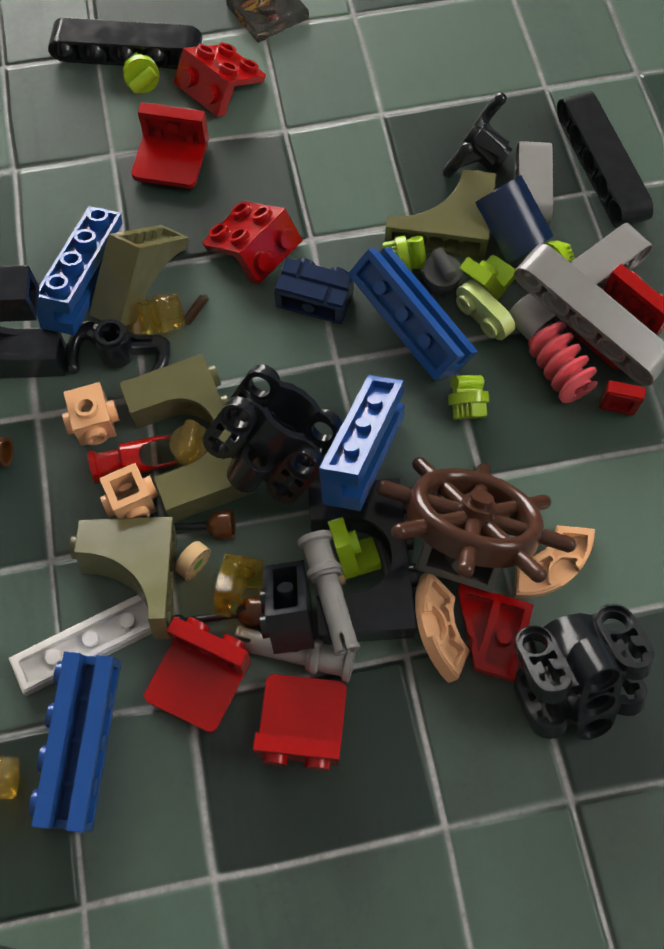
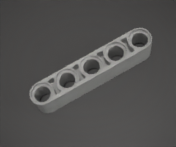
M624 223L573 260L571 264L604 290L611 272L617 266L623 264L631 271L647 257L653 245L629 223ZM530 293L520 299L509 311L514 319L515 328L528 341L541 329L562 321Z
M538 244L514 272L515 278L526 291L635 382L646 386L652 385L664 369V341L548 245Z

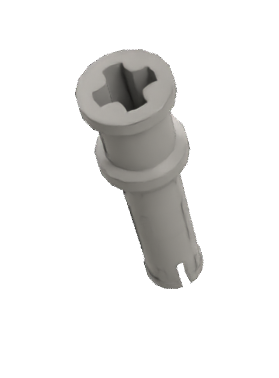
M318 530L303 535L297 540L299 548L304 550L309 567V570L306 572L307 578L311 583L316 584L333 643L335 656L348 654L347 649L355 652L360 649V644L357 641L338 578L341 575L342 566L340 562L335 560L330 543L333 539L332 532L330 530Z
M239 625L236 629L235 636L250 639V642L242 641L246 645L244 650L248 651V653L303 665L305 670L309 671V674L315 675L317 672H323L341 677L342 682L349 683L356 651L351 652L350 649H347L348 654L335 656L334 647L324 644L323 639L317 638L316 640L314 639V649L274 654L270 638L263 639L261 631L246 628L242 625Z

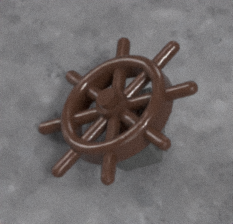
M417 457L413 460L412 467L421 478L417 480L413 488L386 480H381L376 484V492L379 495L407 503L406 513L408 521L395 524L392 527L391 533L397 540L419 536L424 541L417 570L493 593L502 568L517 566L536 583H541L546 579V570L532 558L539 544L568 553L576 549L577 544L574 538L544 529V521L540 510L550 507L551 499L549 496L542 494L528 497L515 486L490 475L491 468L486 463L479 464L476 471L460 468L436 470L423 457Z

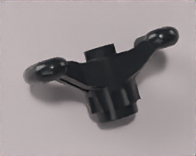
M504 93L496 94L475 120L473 128L463 140L465 143L462 144L443 167L442 174L444 177L450 178L459 168L478 161L488 169L492 167L497 170L512 151V148L508 145L509 141L492 129L489 123L497 111L506 103L507 97Z
M112 319L102 321L100 324H96L94 321L82 322L75 336H70L65 351L66 369L70 374H76L80 370L78 360L79 349L82 342L88 339L96 346L103 363L111 368L126 366L135 355L155 352L157 358L152 369L149 371L151 372L168 366L171 355L170 342L166 337L159 334H135L129 332L122 322L120 323Z

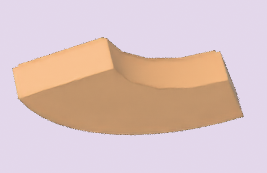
M557 525L554 532L574 538L577 544L576 549L568 553L547 547L545 550L534 555L532 558L547 572L546 579L541 583L532 581L521 569L515 566L514 598L528 599L545 596L569 583L584 566L591 553L595 529Z
M424 573L418 580L415 593L417 626L423 645L432 663L447 683L459 679L470 650L460 637L455 624L453 608L456 597L435 575Z

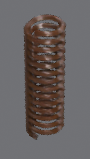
M206 294L204 296L199 295L193 306L183 317L182 321L185 324L191 325L203 306H205L209 300Z

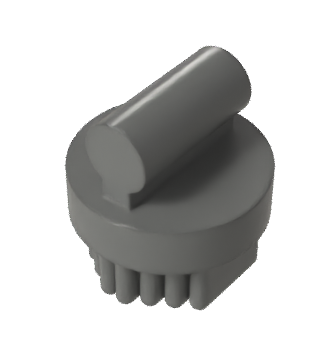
M441 247L435 249L431 253V257L426 260L422 277L423 283L431 295L435 294L437 296L439 294L440 296L444 295L447 297L459 285L462 271L459 268L461 266L460 262L453 256L446 254Z

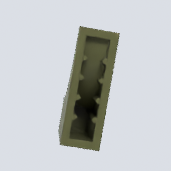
M463 169L455 190L438 206L415 215L387 216L385 242L393 241L395 237L404 235L406 239H410L413 236H422L426 253H432L435 249L441 247L446 254L451 256L484 260L490 229L475 202L494 191L496 173Z
M163 225L109 234L89 315L101 320V322L112 319L120 323L122 322L125 326L136 323L145 297L156 277L174 256L186 250L190 237Z
M173 517L79 520L77 535L71 536L70 554L72 559H77L82 574L106 576L129 586L142 598L148 608V621L154 640L170 639L167 629L172 621L177 535Z

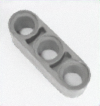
M518 141L515 154V178L522 175L548 226H550L553 214L552 143Z

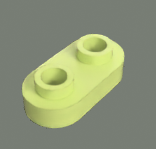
M468 280L457 289L456 303L459 309L464 314L472 316L480 324L481 329L488 337L503 340L515 330V322L509 311L477 281Z

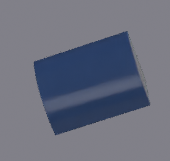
M522 175L475 202L507 263L533 250L538 244H543L553 237Z

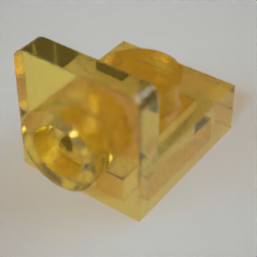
M225 553L214 588V615L230 617L234 602H241L244 588L260 590L262 588L263 560Z

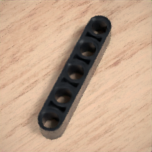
M58 18L53 24L48 52L54 59L61 62L124 66V62L137 52L138 55L150 56L158 68L177 69L183 48L197 47L199 44H202L203 36L194 26L182 24Z
M589 91L560 99L557 103L559 122L613 226L618 228L624 223L633 225L650 220L653 216L651 196L594 92Z

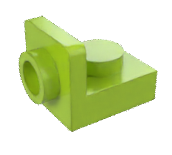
M491 255L487 261L482 260L479 264L467 257L459 267L469 280L477 281L497 301L515 280L514 272L516 269L495 255Z
M343 517L328 521L346 580L382 568V563L372 537L358 540L355 530L347 532Z

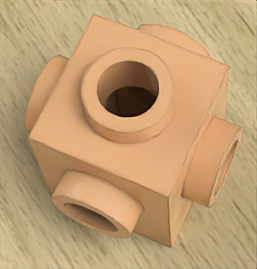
M100 382L63 392L68 409L67 413L62 414L64 425L68 435L75 434L81 446L87 444L99 445L107 441L108 438L117 436L114 422L120 421L114 400L108 401Z
M136 463L99 478L106 495L100 497V500L109 518L115 515L118 519L149 518L151 514L157 512L152 500L159 496L150 475L142 478Z

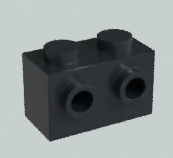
M304 560L266 565L265 588L260 589L261 607L263 613H265L260 614V627L263 639L270 638L274 654L314 649L311 594Z

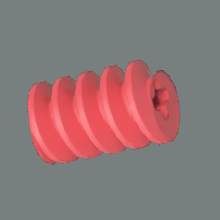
M560 321L541 329L529 340L528 346L531 356L537 358L536 363L538 367L544 369L543 374L546 379L552 381L551 386L553 390L559 392L558 397L560 401L567 404L582 398L595 389L598 383L590 379L596 374L597 370L595 367L583 369L588 363L589 358L587 355L575 358L582 348L580 344L567 346L572 342L574 336L572 333L560 335L567 327L564 321Z

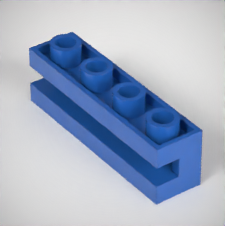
M88 206L39 285L37 316L41 329L75 336L91 307L108 235L117 233L123 224L121 213Z
M391 247L383 248L380 252L376 248L368 249L348 273V276L434 381L456 375L478 353L476 348Z
M372 375L367 376L319 467L322 503L324 505L361 511L405 416L404 404L399 403L404 393V380Z
M64 651L62 661H58L55 666L53 683L54 686H57L54 703L49 704L45 717V726L49 728L46 746L43 745L41 747L37 760V770L41 772L38 789L33 791L29 802V815L33 816L31 827L66 829V831L81 833L93 831L122 661L115 657L97 655L96 657L85 656L81 653Z

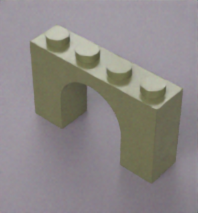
M203 354L119 383L136 429L178 415L196 416L211 425L228 401L226 394L223 396L219 395L216 387L220 386L221 382L214 365L207 366ZM225 429L219 439L225 442L231 435V432ZM208 451L199 460L189 465L154 477L168 517H173L174 523L256 493V491L246 493L233 487L227 479V470L232 458H216Z

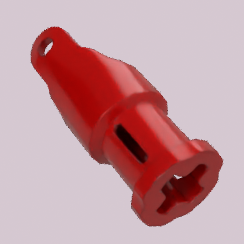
M164 435L119 444V447L99 453H96L94 450L87 451L94 483H100L99 478L133 463H136L140 474L174 465L177 461L155 466L147 465L140 457L141 449L146 444L172 437Z

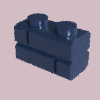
M286 258L281 275L275 286V305L278 308L342 324L353 295L354 282L343 268L332 267L328 269L317 266L313 261L306 258H299L298 260Z

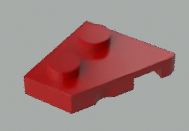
M460 583L458 597L473 671L513 683L519 665L515 651L516 637L521 629L529 626L534 604Z

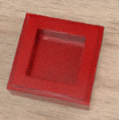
M609 380L600 397L599 408L633 416L645 399L646 388Z

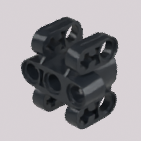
M259 364L250 369L209 426L202 440L205 449L214 457L221 459L232 458L227 470V479L237 490L246 493L253 492L265 481L269 494L275 500L288 504L295 502L319 474V467L324 460L323 457L328 452L342 426V421L336 413L320 409L316 401L303 389L292 383L280 381L278 373L272 367ZM260 377L266 380L270 390L264 391L257 388L253 378ZM322 422L327 424L332 429L333 434L325 435L320 433L316 429L315 423ZM226 429L231 432V435L223 442L219 437ZM289 475H291L295 479L293 483L288 485L287 487L283 483L286 481Z
M606 604L600 607L594 614L576 613L565 615L551 621L544 627L527 626L517 634L515 651L521 668L515 676L514 691L531 729L538 736L546 739L558 738L564 734L567 725L573 724L581 739L591 740L606 734L612 728L617 714L634 716L643 710L647 695V687L643 678L647 677L651 672L654 650L628 608L618 604ZM608 619H616L625 625V629L610 631L602 623ZM529 641H538L543 643L547 649L542 653L533 654L526 651L523 646ZM628 642H629V644H628V650H629V652H630V654H631L632 657H630V656L628 655L627 651H626L627 648H626V645H625V644L628 643ZM641 658L640 662H635L634 660ZM525 678L527 679L531 687V690L525 688L522 685L521 682ZM622 686L628 695L634 694V699H629L627 695L621 694ZM541 703H546L545 707L551 717H556L555 722H550L547 717H542Z

